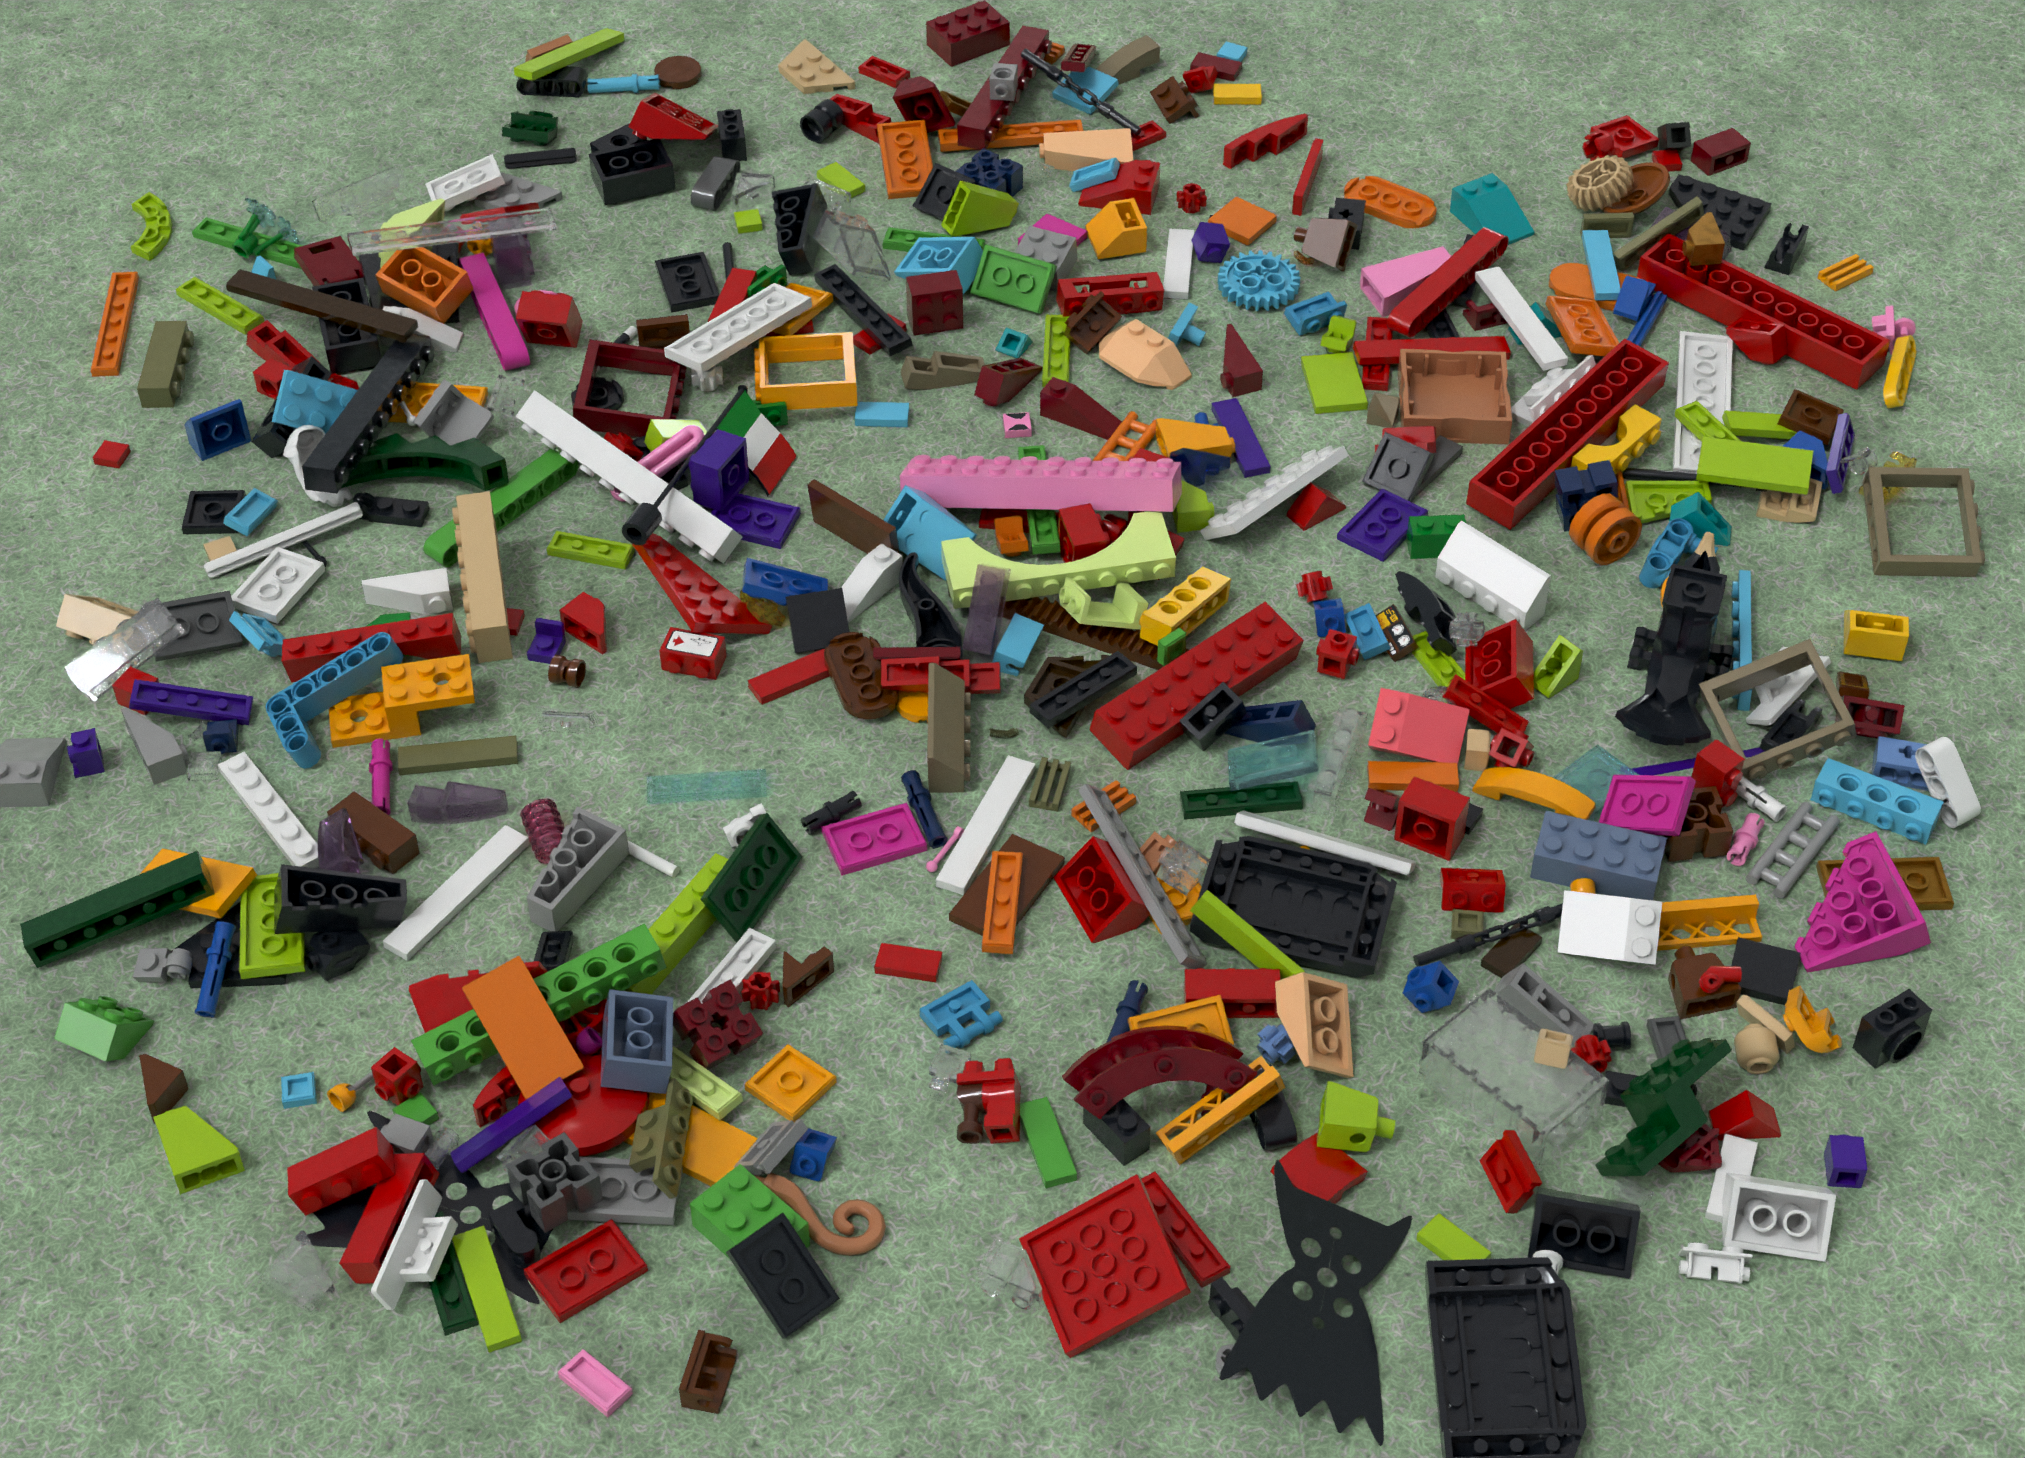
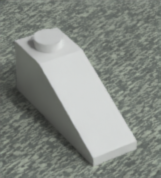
M383 307L384 311L416 319L418 328L413 334L430 336L431 347L434 350L457 352L463 338V332L410 308ZM380 335L381 346H391L395 341Z
M881 543L862 558L841 587L843 589L848 623L899 583V572L903 564L901 554Z
M447 568L362 580L366 604L421 614L453 610Z

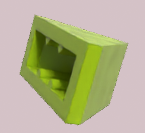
M1559 635L1534 671V688L1546 697L1551 698L1579 678L1583 650L1564 636Z

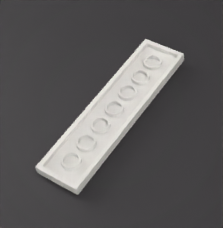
M1680 331L1675 410L1698 401L1724 425L1723 413L1725 410L1731 411L1733 340L1729 336ZM1676 417L1673 471L1697 473L1702 442Z

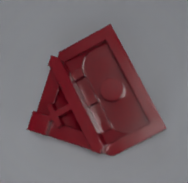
M1705 1123L1658 1165L1670 1173L1721 1168L1722 1157L1719 1154L1718 1143L1719 1128L1712 1129Z

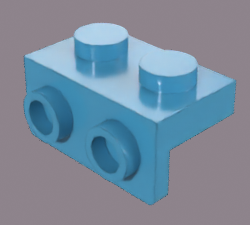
M1326 292L1286 307L1284 315L1298 335L1301 336L1306 333H1314L1320 328L1328 326L1333 315L1344 317L1347 304L1345 301L1337 303L1331 293Z

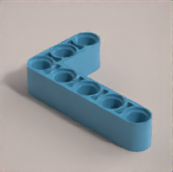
M379 632L275 694L266 703V712L283 747L300 768L305 769L314 766L321 757V751L307 721L382 676L381 666L395 665L402 662L403 653L388 633Z

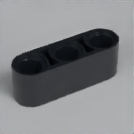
M566 66L533 81L518 77L516 88L523 95L578 98L584 92L588 75L580 67Z
M1262 1068L1257 1071L1258 1074L1255 1078L1264 1072ZM1282 1091L1249 1114L1264 1151L1297 1144L1296 1126Z

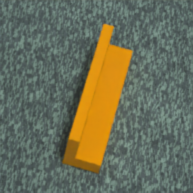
M1756 894L1662 902L1659 928L1660 939L1658 940L1657 951L1674 950L1683 946L1698 948L1733 945L1737 943L1738 937L1761 942L1762 935L1756 920L1759 907ZM1737 924H1749L1751 933L1741 934L1732 928ZM1705 927H1714L1722 932L1719 936H1710L1702 932ZM1683 929L1691 935L1689 938L1680 939L1671 933L1674 930Z
M1262 1056L1258 1057L1248 1066L1255 1071L1262 1068L1264 1072L1232 1096L1223 1101V1097L1227 1092L1216 1088L1156 1132L1157 1137L1179 1165L1286 1088L1281 1075L1273 1066L1270 1067ZM1203 1110H1211L1206 1115L1197 1120V1114H1199ZM1177 1129L1184 1130L1171 1140L1167 1138Z

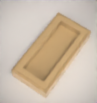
M1743 995L1736 1001L1739 1015L1750 1024H1761L1763 1027L1774 1031L1778 1047L1786 1054L1795 1047L1793 1032L1749 996Z

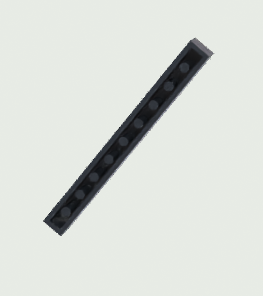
M412 334L406 342L395 340L302 465L305 490L337 494L343 484L348 481V477L358 467L362 457L367 454L372 443L377 440L382 429L387 426L389 419L396 413L402 401H405L407 394L411 388L415 387L416 381L424 374L429 363L433 361L434 348L431 347L430 336Z

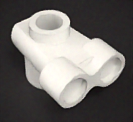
M762 803L750 808L748 814L732 820L730 824L723 827L731 848L738 847L758 817L766 813Z

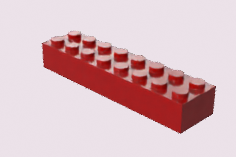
M1265 601L1097 709L1089 730L1122 766L1129 770L1182 735L1184 732L1179 720L1222 682L1240 697L1296 660L1304 640Z

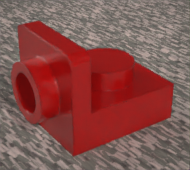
M1215 65L1209 67L1201 66L1197 69L1185 71L1182 76L1190 93L1193 94L1212 89L1218 72Z

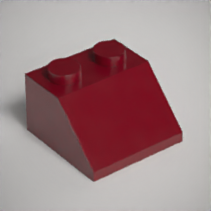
M923 76L900 81L892 98L905 121L925 120L927 133L955 126L956 122L935 83Z

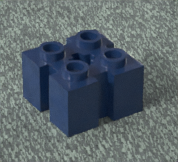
M984 148L972 157V162L965 163L956 170V172L976 180L979 186L1005 192L1012 197L1023 189V165L1008 158L999 160L998 154Z
M1610 460L1590 463L1587 469L1578 471L1577 466L1555 470V487L1558 492L1556 494V510L1564 532L1569 531L1575 514L1592 498L1609 493L1618 498V482Z

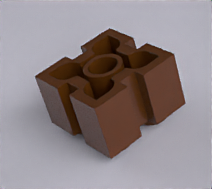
M1716 786L1694 788L1680 835L1663 836L1667 838L1664 851L1668 862L1689 860L1693 858V853L1699 852L1703 854L1704 858L1727 855L1734 831L1727 813H1721L1723 803Z

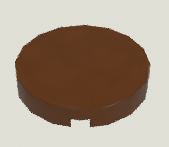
M687 56L667 57L657 63L654 69V75H659L660 86L667 88L666 85L672 86V89L677 90L695 85L698 82V78H701L702 75L699 62Z

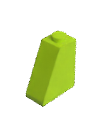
M960 180L941 226L951 236L955 237L1010 226L1013 217L1017 213L1019 203L1008 193Z
M186 1105L153 1117L180 1194L245 1171L238 1148Z

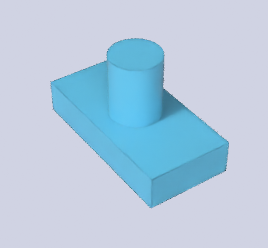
M1190 302L1168 337L1169 340L1174 342L1176 347L1182 338L1200 346L1206 335L1205 331L1191 325L1198 306Z

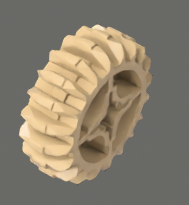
M1606 155L1604 158L1597 157L1596 160H1589V163L1585 165L1581 164L1580 169L1574 170L1573 175L1568 177L1569 182L1566 185L1570 201L1573 202L1577 209H1583V211L1590 209L1594 212L1599 208L1603 210L1606 206L1612 207L1613 203L1620 202V198L1628 196L1627 192L1632 190L1634 176L1630 165H1628L1623 157L1618 158L1617 155L1612 157Z

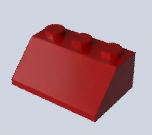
M1516 619L1465 641V680L1509 709L1526 704L1534 699L1533 641Z
M1092 836L1053 877L1092 943L1135 930L1150 915L1109 842Z

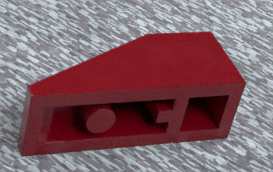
M1228 324L1226 327L1223 373L1220 375L1222 387L1228 389L1232 397L1262 390L1263 370L1233 325Z
M1023 358L983 365L974 395L983 399V403L989 406H998V404L1009 402L1042 371L1043 367Z
M1052 377L1040 391V416L1106 440L1111 437L1122 422L1072 383Z

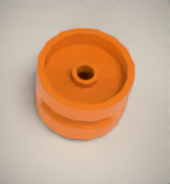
M1610 493L1601 494L1589 500L1575 514L1570 524L1569 535L1579 548L1585 550L1586 554L1595 563L1602 566L1613 563L1628 554L1641 535L1642 523L1632 511L1625 508V505L1617 497Z

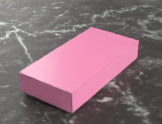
M584 1349L558 1371V1376L563 1382L606 1417H609L633 1394L630 1386Z

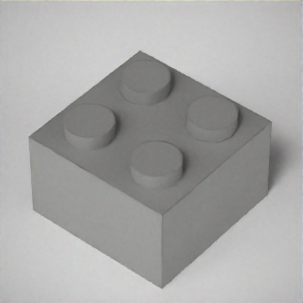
M1029 226L1014 253L1057 265L1049 290L1057 292L1058 279H1067L1077 261L1076 237Z

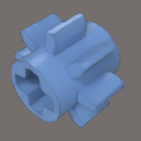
M1268 1024L1257 1034L1261 1038L1257 1049L1268 1062L1273 1064L1276 1061H1282L1285 1064L1296 1054L1284 1025L1280 1024L1276 1028V1026L1273 1025L1271 1027Z

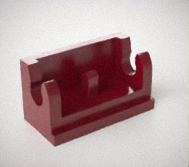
M1472 300L1466 301L1469 309L1463 310V316L1474 331L1507 324V321L1493 303L1477 307Z

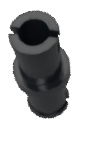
M852 790L832 803L830 801L825 802L822 805L823 808L801 818L803 828L808 826V829L805 831L812 835L823 826L840 822L841 817L862 807L860 798L855 800L854 797L857 794Z

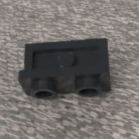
M1220 1277L1210 1285L1209 1307L1237 1341L1255 1307L1238 1287L1232 1289L1223 1277Z

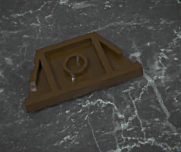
M1101 655V660L1084 661V656H1072L1069 658L1047 657L1024 694V704L1029 707L1034 701L1094 666L1109 655ZM1085 707L1052 726V728L1061 736L1067 738Z

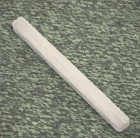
M352 503L205 563L204 569L210 579L269 556L276 547L286 549L359 519L363 516L362 510L358 503Z

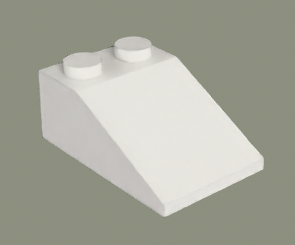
M1564 890L1557 952L1655 965L1662 902Z

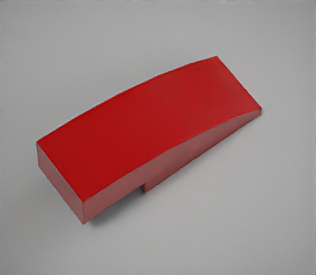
M268 320L247 332L246 345L265 361L272 358L293 368L311 356L314 357L286 330L280 332Z

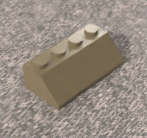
M929 663L927 764L929 792H965V781H970V763H965V757H971L970 739H965V733H971V716H965V710H971V692H965V680L936 663Z

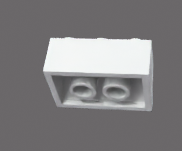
M1727 1172L1722 1199L1723 1246L1826 1262L1836 1194L1827 1187ZM1737 1209H1743L1740 1221H1737L1736 1218Z

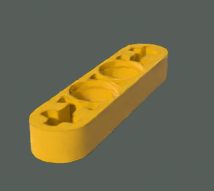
M1912 335L1898 337L1895 341L1883 388V397L1887 408L1904 405L1917 353L1916 343Z

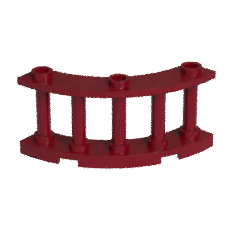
M1164 1025L1135 1029L1112 1037L1111 1041L1086 1052L1062 1075V1078L1079 1091L1073 1098L1074 1101L1098 1119H1101L1118 1101L1141 1088L1153 1084L1178 1080L1194 1081L1217 1087L1233 1095L1251 1082L1258 1073L1245 1063L1239 1061L1244 1053L1229 1041L1208 1032L1191 1030L1183 1026Z

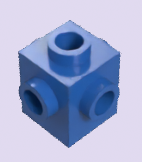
M1437 961L1412 969L1407 976L1403 994L1421 1013L1435 1009L1438 1010L1444 1006L1451 1005L1459 980L1441 961Z

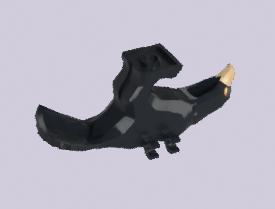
M1706 532L1697 549L1685 561L1684 566L1672 564L1662 601L1663 611L1658 630L1652 631L1645 627L1636 628L1627 668L1634 670L1648 668L1645 693L1628 706L1618 710L1615 717L1623 724V727L1636 732V736L1653 743L1666 746H1683L1684 743H1699L1702 740L1711 738V731L1696 708V703L1701 694L1699 684L1729 672L1734 647L1730 645L1714 644L1718 623L1717 616L1719 615L1727 581V575L1720 574V567L1715 555L1714 533ZM1653 647L1652 652L1645 651V649ZM1710 660H1713L1718 666L1710 665Z

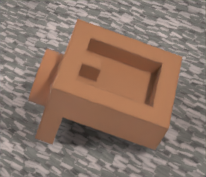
M1154 831L1140 847L1141 853L1156 877L1160 875L1174 857L1181 863L1185 860V857L1178 851L1181 845L1169 835L1163 838Z

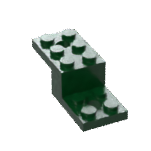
M1726 1039L1681 1040L1672 1046V1052L1666 1057L1654 1061L1647 1073L1630 1081V1087L1620 1096L1637 1127L1626 1134L1627 1138L1622 1143L1609 1148L1604 1153L1605 1157L1595 1165L1600 1175L1644 1176L1708 1121L1690 1086L1732 1051Z

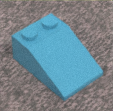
M975 237L918 238L894 273L896 276L906 279L908 276L957 270L964 294L975 279L983 250Z

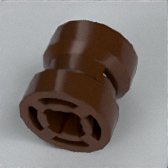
M554 655L549 665L548 679L551 683L561 684L565 682L570 687L579 688L585 678L586 663L584 660H567L565 656Z

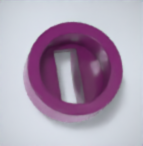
M587 1026L577 1036L576 1048L583 1055H592L602 1048V1037L596 1030Z

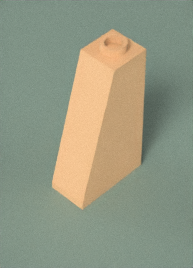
M1131 128L1043 133L1044 143H1039L1040 158H1045V167L1074 172L1075 170L1111 158H1117L1120 164L1133 161Z

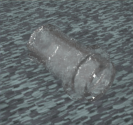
M446 1127L435 1133V1140L425 1153L437 1170L451 1150H455L459 1146L458 1141L460 1138L458 1134Z

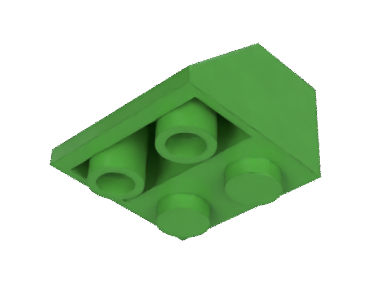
M99 996L96 1000L80 998L76 1002L64 1003L54 1039L104 1061L120 1060L129 1054L153 1026L154 1020L143 1016L142 1010L117 1005L118 1001L111 997Z

